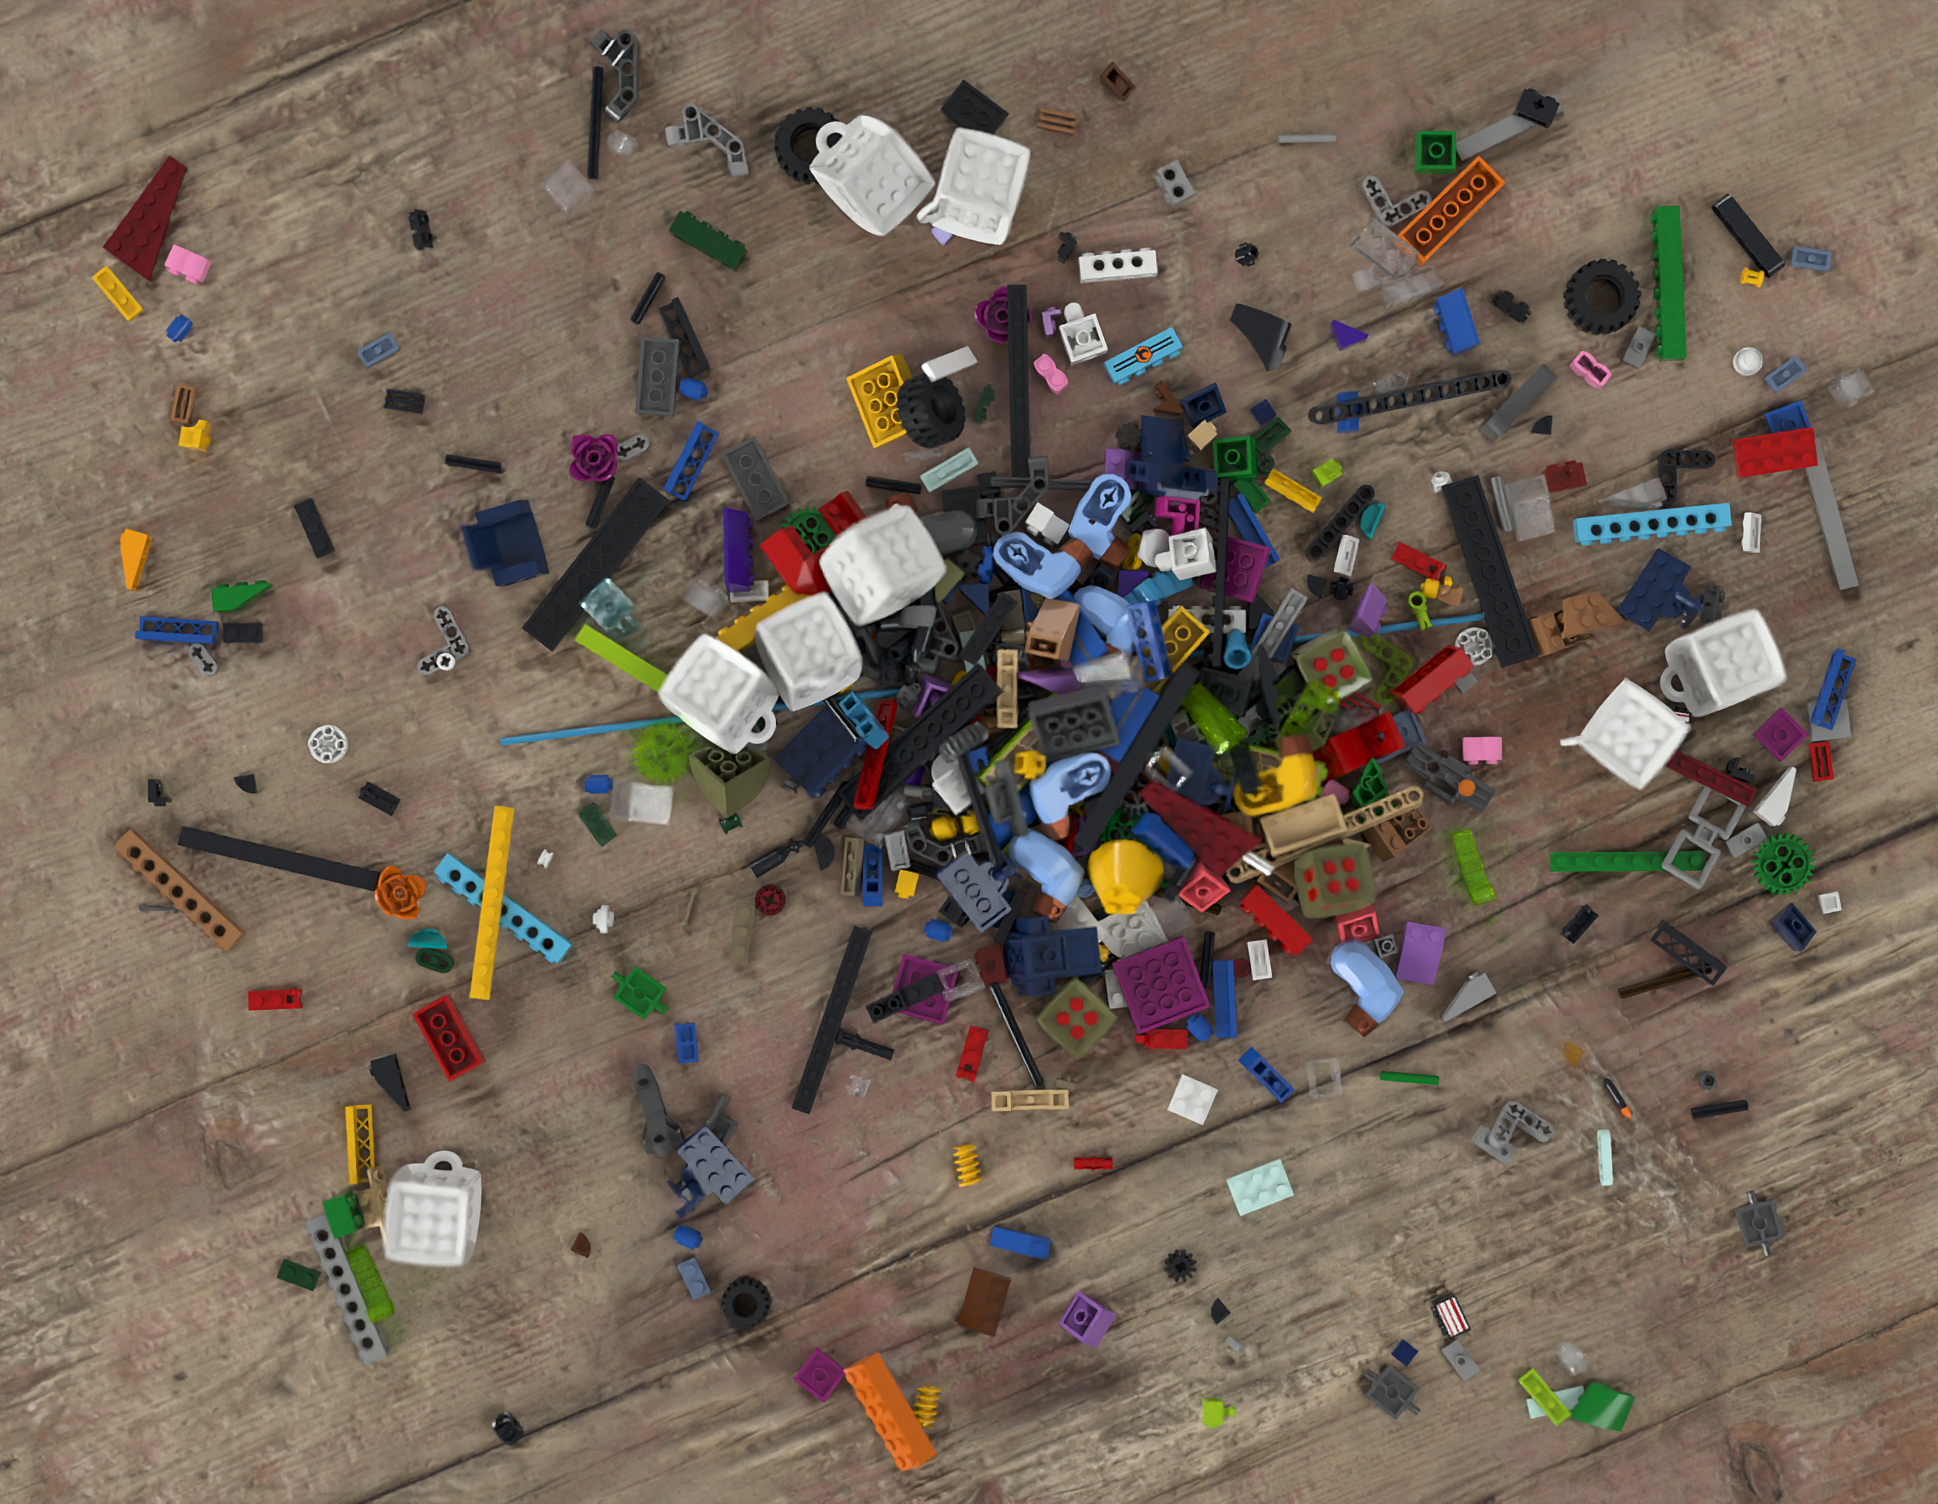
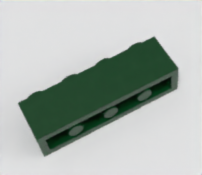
M679 211L669 228V233L736 272L747 254V250L744 248L745 245L738 240L733 242L728 239L729 235L721 230L718 232L714 231L709 223L695 220L696 216L692 213Z

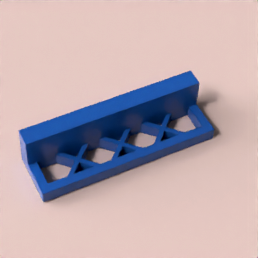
M697 421L663 489L665 492L686 502L720 434L719 432ZM704 430L714 435L711 442L705 444L701 440ZM702 448L703 458L694 461L692 455L694 450ZM694 465L696 471L694 476L686 478L684 474L685 468ZM685 482L687 487L684 496L674 491L677 484Z
M1242 493L1238 494L1230 500L1229 516L1244 541L1271 548L1265 567L1267 568L1278 562L1280 558Z
M1155 600L1127 606L1144 682L1172 676ZM1141 608L1143 616L1140 620L1135 617L1133 609ZM1140 627L1146 629L1147 636L1145 639L1139 636L1138 631ZM1145 645L1151 649L1152 654L1149 658L1143 653ZM1149 665L1155 667L1156 676L1149 677L1147 670Z
M140 616L139 631H135V638L140 640L216 645L218 622ZM145 621H152L157 628L152 632L145 631ZM168 622H171L176 627L171 633H166L162 629ZM186 624H191L195 630L191 634H185L181 628ZM205 625H212V636L204 635L200 629Z
M1839 648L1832 653L1809 722L1829 730L1834 728L1856 661L1855 658L1844 655L1845 651ZM1842 660L1850 662L1848 669L1841 672L1840 665ZM1840 676L1843 685L1835 689L1836 677ZM1834 694L1837 703L1830 707L1828 701L1830 695ZM1826 711H1828L1831 717L1830 724L1822 722Z
M1213 960L1216 1038H1237L1233 960Z

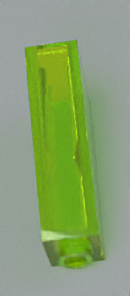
M1200 683L1191 686L1182 701V705L1214 750L1220 755L1238 745L1249 731Z

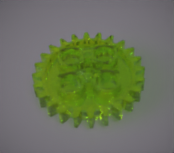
M658 722L657 728L651 724L650 731L647 728L643 729L645 735L638 733L640 741L634 740V743L638 745L632 748L633 751L637 752L632 758L638 760L634 763V766L640 765L637 772L644 771L643 778L649 775L650 782L657 778V784H660L662 779H664L665 784H668L669 778L676 782V775L682 778V771L688 773L685 767L690 766L688 761L689 752L693 751L694 748H689L688 745L692 741L685 740L688 734L682 736V728L676 731V724L669 728L668 722L665 723L664 727H662L661 722ZM659 734L666 737L664 745H660L656 741ZM671 739H673L674 743L666 751L667 757H661L656 766L652 767L653 762L660 755L659 749H665ZM674 746H678L681 749L679 757H675L672 754ZM647 749L654 752L652 760H648L645 757ZM662 761L668 762L670 766L667 772H663L660 769Z

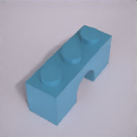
M853 691L838 703L845 714L857 725L856 729L861 737L874 749H877L890 737L866 702Z

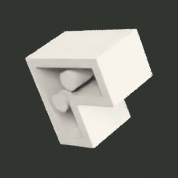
M1040 503L1036 504L1025 522L1027 532L1034 536L1040 535L1044 538L1042 541L1050 546H1053V544L1058 546L1070 526L1055 516L1053 511Z

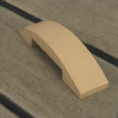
M998 650L997 684L1003 690V693L997 697V728H1017L1018 650Z
M1068 1089L991 1092L992 1111L1069 1109Z

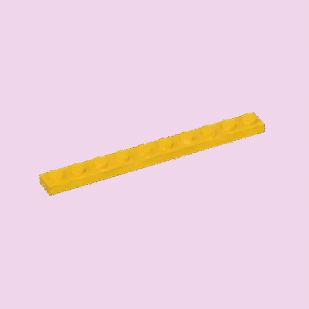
M494 806L470 998L490 1000L515 808Z

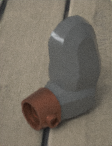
M911 493L895 495L885 500L886 511L890 510L894 504L911 508L931 536L940 556L968 549L975 542L977 524L973 516L963 509H954L939 515L921 517L917 513L918 509Z

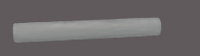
M1336 134L1278 135V143L1336 142Z

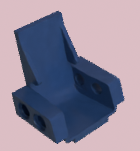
M1141 415V461L1127 460V479L1140 481L1139 493L1199 500L1200 495L1207 496L1209 490L1218 491L1216 471L1183 467V461H1189V452L1184 434V421Z
M517 500L476 512L475 516L478 524H464L460 526L473 571L492 572L496 587H505L549 574L545 551L528 500Z
M1048 916L1015 919L1004 944H1002L1006 978H1011V985L1013 987L1018 986L1019 996L1056 994L1055 978L1102 973L1097 926L1049 932Z

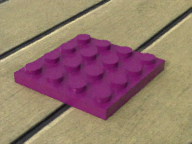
M1184 935L1112 962L1138 1034L1210 1007Z

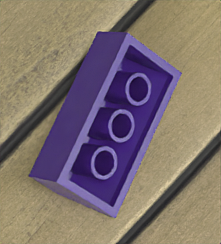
M723 508L725 586L728 592H751V586H754V574L750 573V567H754V557L750 556V549L754 547L753 537H750V530H753V518H749L748 512Z

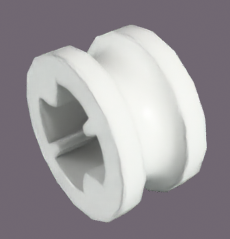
M449 653L439 655L437 658L439 668L446 671L454 668L456 661L453 655ZM444 657L451 659L448 667L442 665Z
M544 849L537 864H543L544 868H547L554 853H548Z

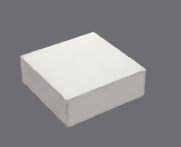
M1838 891L1817 895L1821 914L1842 910Z

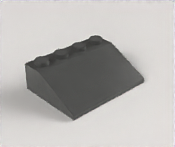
M1105 684L1029 703V716L1042 754L1046 756L1045 763L1120 745Z

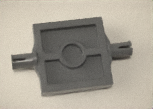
M1748 1191L1746 1194L1749 1204L1734 1209L1744 1246L1760 1245L1762 1246L1764 1256L1772 1255L1769 1243L1784 1237L1774 1201L1772 1199L1762 1202L1757 1201L1755 1191Z
M1389 1364L1378 1375L1369 1368L1366 1370L1368 1373L1365 1372L1364 1376L1372 1381L1371 1387L1364 1394L1367 1398L1395 1420L1407 1409L1415 1416L1418 1415L1416 1411L1420 1412L1421 1409L1412 1403L1414 1396L1420 1390L1417 1386Z

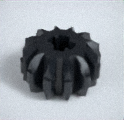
M1176 1249V1256H1173L1171 1253L1168 1254L1171 1261L1164 1260L1165 1264L1170 1265L1165 1267L1164 1270L1165 1272L1171 1271L1168 1274L1169 1278L1175 1275V1282H1178L1180 1277H1182L1183 1282H1186V1275L1189 1278H1193L1190 1271L1196 1272L1197 1269L1192 1267V1265H1195L1197 1262L1196 1260H1190L1193 1257L1192 1253L1186 1256V1250L1183 1249L1181 1255H1179V1251ZM1183 1261L1185 1268L1181 1267V1269L1178 1270L1177 1266L1175 1265L1180 1264V1262Z
M505 1411L492 1422L493 1430L497 1434L496 1436L506 1445L512 1446L516 1444L524 1435L523 1427L511 1413Z

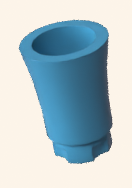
M1232 629L1226 634L1224 661L1230 668L1241 669L1250 663L1251 653L1248 649L1244 633L1240 632L1239 629Z

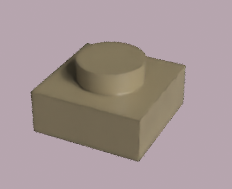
M1062 1075L1061 1078L1056 1079L1055 1086L1075 1091L1076 1082L1072 1081V1077Z

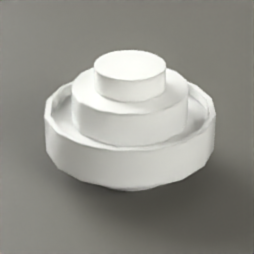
M1751 347L1741 349L1733 359L1735 370L1744 376H1751L1757 373L1763 363L1760 352Z
M602 905L601 909H598L597 913L593 914V924L600 928V933H608L609 927H613L614 912H610L609 905Z

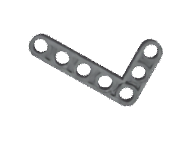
M1543 364L1478 431L1493 443L1546 390L1557 376Z

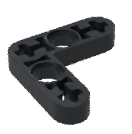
M1666 450L1658 456V502L1662 506H1669L1676 501L1677 469H1708L1715 463L1714 454L1710 451ZM1668 454L1669 458L1677 457V461H1670L1667 464L1663 458ZM1685 454L1691 457L1689 465H1685L1682 462V456ZM1705 455L1707 459H1710V462L1706 465L1704 461L1696 462V459H1701ZM1664 473H1669L1672 476L1671 483H1665L1662 480ZM1672 486V489H1668V496H1671V499L1666 502V499L1662 498L1666 494V489H1662V487Z

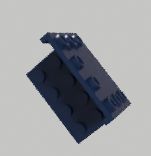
M825 705L773 759L806 790V793L811 798L815 799L816 797L820 798L827 791L825 788L836 780L839 774L853 762L852 760L857 755L861 757L867 751L866 746L868 743L861 736L858 738L859 741H854Z

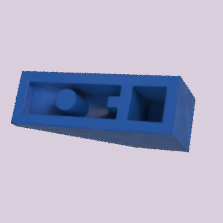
M864 845L863 906H883V845Z
M1252 1047L1238 1060L1281 1103L1295 1090Z
M993 1226L990 1246L1027 1256L1047 1259L1051 1239L1046 1236Z

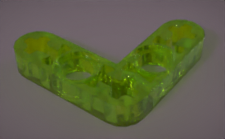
M1373 634L1370 639L1364 637L1361 643L1363 649L1391 665L1375 693L1376 700L1381 704H1386L1393 697L1389 693L1392 689H1389L1387 693L1389 698L1381 699L1380 691L1384 692L1387 688L1384 684L1386 683L1389 687L1393 688L1399 685L1412 667L1413 659L1409 654ZM1373 638V643L1379 645L1380 642L1383 643L1378 653L1375 652L1376 647H1367L1366 639L1370 640ZM1384 647H1389L1392 650L1390 658H1385L1382 655ZM1406 657L1408 666L1404 665L1400 671L1394 670V667L1399 668L1401 665L1399 659ZM1395 673L1399 676L1397 684L1390 683V674Z

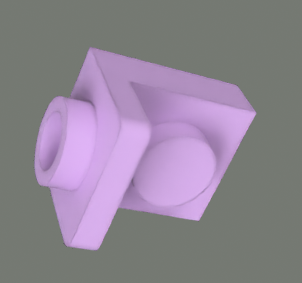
M1052 307L1042 312L1041 319L1045 338L1053 337L1056 325L1055 321L1051 320V318L1061 316V309L1056 310L1055 307Z

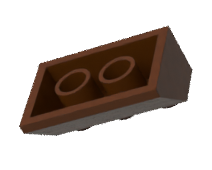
M974 1267L958 1324L973 1331L995 1337L1011 1278Z

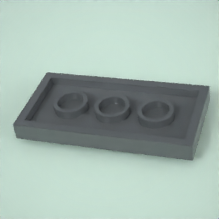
M641 337L636 414L674 417L681 340Z
M755 436L721 453L756 522L790 505Z

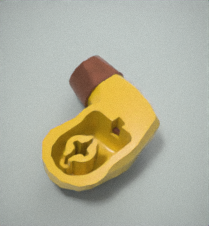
M1307 735L1279 739V757L1282 759L1280 767L1258 772L1263 785L1259 789L1245 795L1242 792L1239 780L1234 787V799L1236 805L1243 813L1253 816L1266 812L1280 811L1314 797L1317 786L1316 767Z

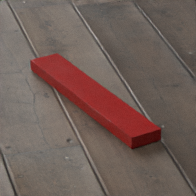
M879 700L875 716L890 736L897 703L895 700ZM890 737L877 749H874L869 744L867 746L853 805L856 809H873Z

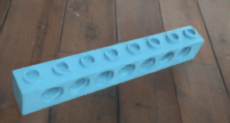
M1729 503L1585 517L1573 520L1575 543H1581V546L1593 545V541H1600V544L1612 543V539L1626 542L1631 541V537L1645 540L1650 539V535L1664 538L1669 537L1670 533H1676V536L1688 535L1689 531H1695V534L1707 533L1709 529H1714V532L1726 531L1727 527L1732 526ZM1707 514L1713 517L1712 524L1707 523L1705 519ZM1688 516L1694 519L1693 526L1687 524L1686 519ZM1669 518L1675 521L1674 528L1668 526L1667 520ZM1649 520H1653L1656 523L1655 530L1649 528ZM1630 522H1634L1637 525L1636 532L1630 530ZM1611 524H1615L1618 527L1617 534L1611 532ZM1592 526L1598 527V536L1592 534Z
M447 853L434 871L437 874L436 878L444 884L446 882L453 886L451 889L457 894L461 895L463 893L467 896V901L473 906L479 905L481 907L485 878L451 853ZM455 870H458L461 874L458 881L452 878V873ZM471 881L476 884L474 892H470L467 888L468 883ZM504 893L502 904L507 907V912L505 915H501L500 926L505 929H512L515 937L521 941L523 939L528 941L531 949L536 952L539 950L545 954L544 958L552 964L554 962L560 963L573 946V943ZM517 915L523 920L522 925L519 927L513 922ZM531 927H535L538 930V935L535 938L529 935ZM547 938H550L554 943L551 949H547L544 945Z

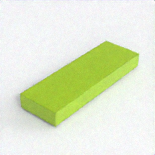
M1534 1368L1518 1380L1556 1427L1572 1415Z

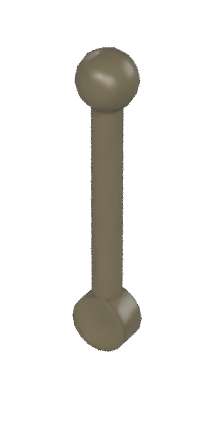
M692 888L690 890V901L687 907L685 917L681 921V925L683 927H686L689 924L688 917L691 911L694 897L698 894V890L696 888Z

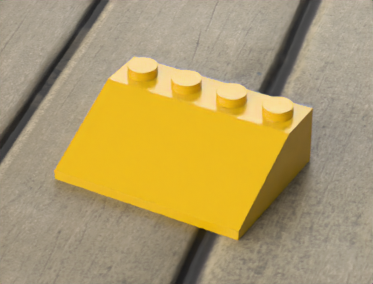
M891 355L846 378L874 449L907 436L906 430L901 426L902 422L898 418L897 413L899 412L896 408L898 401L896 398L904 381L912 378L903 355Z

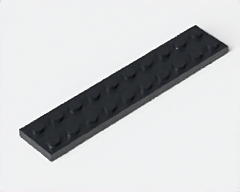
M1476 475L1442 486V493L1500 667H1508L1538 657L1539 655L1479 476Z
M639 477L523 625L522 629L553 652L669 504L670 500Z
M978 663L888 745L873 809H856L853 807L861 771L837 793L860 821H863L939 751L940 745L966 727L1000 696L1003 690L982 665Z

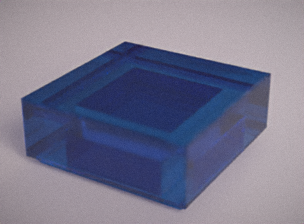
M1267 399L1250 409L1260 426L1277 415Z
M1401 1339L1391 1352V1355L1405 1366H1408L1418 1353V1350L1404 1339Z

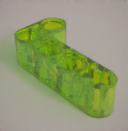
M1319 681L1309 682L1276 738L1277 747L1279 748V739L1285 738L1287 733L1290 736L1300 734L1315 707L1327 713L1335 712L1341 700L1339 693ZM1314 689L1317 691L1318 694L1313 695L1309 692V690ZM1326 699H1332L1335 704H1329ZM1300 705L1307 706L1309 710H1302ZM1291 721H1297L1299 726H1294Z
M1470 828L1451 834L1455 853L1473 905L1478 906L1496 900L1494 889L1491 883H1488Z
M362 1245L347 1252L348 1262L368 1305L366 1313L370 1322L376 1324L394 1315V1305L367 1246Z

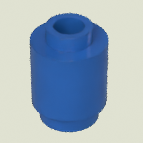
M183 314L179 317L176 316L166 329L168 332L166 336L175 343L177 341L182 342L192 330L191 326L194 323Z
M688 377L687 379H682L679 393H682L685 397L701 401L702 398H706L709 388L706 387V383Z
M590 775L585 777V792H590V794H609V790H613V779L609 778V775Z
M931 919L930 922L926 921L924 933H927L926 937L942 942L944 940L949 941L953 926L946 922Z
M1192 1014L1186 1020L1188 1023L1186 1028L1197 1040L1205 1042L1213 1035L1212 1026L1200 1014Z
M679 1225L673 1239L677 1241L676 1243L694 1250L695 1247L699 1248L703 1237L700 1236L701 1232L686 1225Z

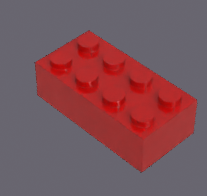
M1813 427L1732 439L1736 477L1738 478L1818 466Z
M1446 645L1389 693L1401 710L1419 714L1426 709L1428 703L1439 699L1444 690L1452 688L1456 684L1455 681L1460 677L1467 676L1474 665L1462 648Z
M1253 885L1238 900L1240 903L1239 908L1245 914L1249 915L1251 913L1255 917L1253 921L1260 928L1265 927L1268 930L1266 934L1273 941H1279L1282 944L1280 948L1288 955L1293 954L1297 956L1313 940L1258 885Z
M450 994L412 1013L448 1082L486 1062Z

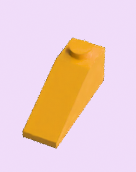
M126 528L125 532H122L120 536V549L127 589L136 591L153 537Z

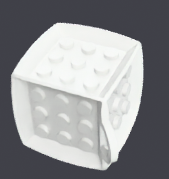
M860 115L848 125L841 122H830L824 125L817 133L816 145L819 154L810 165L811 172L841 210L868 232L880 236L886 235L914 211L935 185L931 174L910 146L892 128L876 118ZM837 132L842 134L843 137L832 148L827 146L826 140L831 133Z
M956 129L950 142L935 199L918 213L917 218L922 224L930 222L931 225L971 240L997 245L1003 244L1010 232L1012 216L1023 188L1030 158L1029 148L995 135L968 129Z
M894 504L890 510L868 518L850 528L830 545L820 559V565L831 589L856 625L879 620L908 606L927 593L946 571L943 560L931 536L909 506L902 507L898 504Z
M821 593L790 605L759 623L756 628L755 644L770 679L776 685L779 695L790 711H796L824 700L851 685L860 676L862 670L860 653L844 619L827 593Z
M1753 609L1719 620L1692 634L1675 639L1665 648V654L1669 667L1661 675L1660 686L1668 699L1674 702H1684L1689 712H1692L1693 717H1701L1732 706L1760 692L1773 689L1782 684L1787 677L1774 639L1759 611ZM1676 674H1678L1682 682L1683 692H1677L1671 686V679Z
M702 634L686 651L659 692L661 701L672 713L680 717L699 734L733 754H737L748 742L760 744L767 741L773 735L776 728V719L771 710L779 697V693L774 682L735 650L706 634ZM762 716L766 723L764 730L760 733H753L751 729Z
M1624 678L1599 707L1581 735L1560 739V744L1562 746L1582 745L1608 769L1637 788L1642 789L1678 747L1690 729V724L1685 723L1676 713L1649 692Z
M450 1151L435 1152L426 1159L425 1163L408 1164L400 1168L392 1178L385 1217L386 1258L422 1265L450 1266L465 1263L474 1251L481 1210V1173L477 1170L463 1167L459 1156ZM440 1161H447L452 1165V1171L436 1170L434 1166Z

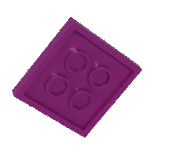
M1228 536L1225 596L1254 603L1271 548ZM1214 541V544H1213L1214 556H1215V558H1217V556H1218V551H1215V541ZM1217 570L1216 572L1203 575L1199 586L1200 589L1216 593V589H1213V577H1217Z
M903 954L893 992L937 973L944 991L898 1013L944 1025L959 969Z

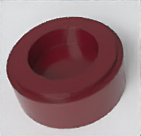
M1243 958L1236 959L1233 962L1234 975L1240 978L1248 976L1251 971L1250 963Z

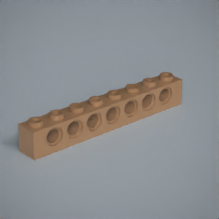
M129 830L114 846L118 850L116 853L125 860L127 858L132 863L130 866L139 873L141 871L146 876L144 879L150 885L154 886L155 884L160 889L158 892L166 899L169 897L174 902L173 906L180 912L184 911L188 915L187 919L194 925L198 924L202 928L201 932L208 938L212 937L216 941L215 945L222 951L232 950L247 934L136 830ZM136 847H138L141 851V854L138 858H136L133 854L134 849ZM150 860H152L155 864V867L152 871H150L147 867L148 862ZM164 873H166L169 877V880L166 884H164L161 880V877ZM178 886L183 890V894L180 897L175 893ZM192 899L197 902V907L194 910L189 906ZM206 912L211 915V920L208 923L203 918ZM220 925L225 928L223 936L219 935L217 931Z

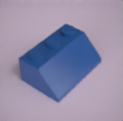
M1463 288L1437 298L1433 307L1435 314L1439 315L1441 320L1439 327L1441 333H1445L1447 351L1451 352L1453 356L1473 350L1480 341Z
M1154 812L1153 814L1145 813L1132 832L1172 866L1189 869L1194 851L1168 824L1166 826L1162 822L1163 819Z

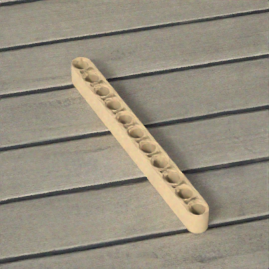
M1410 787L1346 814L1342 817L1345 825L1348 827L1347 833L1295 850L1292 854L1277 856L1273 862L1266 860V857L1271 854L1270 848L1255 854L1273 865L1274 868L1299 858L1308 851L1326 847L1419 807L1422 804L1423 793L1418 787ZM1416 794L1419 796V799L1412 801L1409 799V796ZM1397 801L1401 804V807L1395 809L1391 806V803ZM1381 809L1384 813L1381 816H1376L1373 814V811ZM1357 817H1364L1366 821L1363 824H1358L1355 819ZM1240 859L1227 870V877L1231 883L1238 884L1263 872L1257 868L1250 869L1248 867L1249 863ZM1237 869L1241 874L1238 877H1233L1230 874L1231 871Z

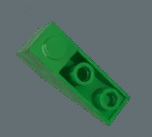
M258 580L252 585H248V582H238L236 586L229 587V584H219L217 588L211 589L213 612L238 611L273 588V584L267 583V580Z

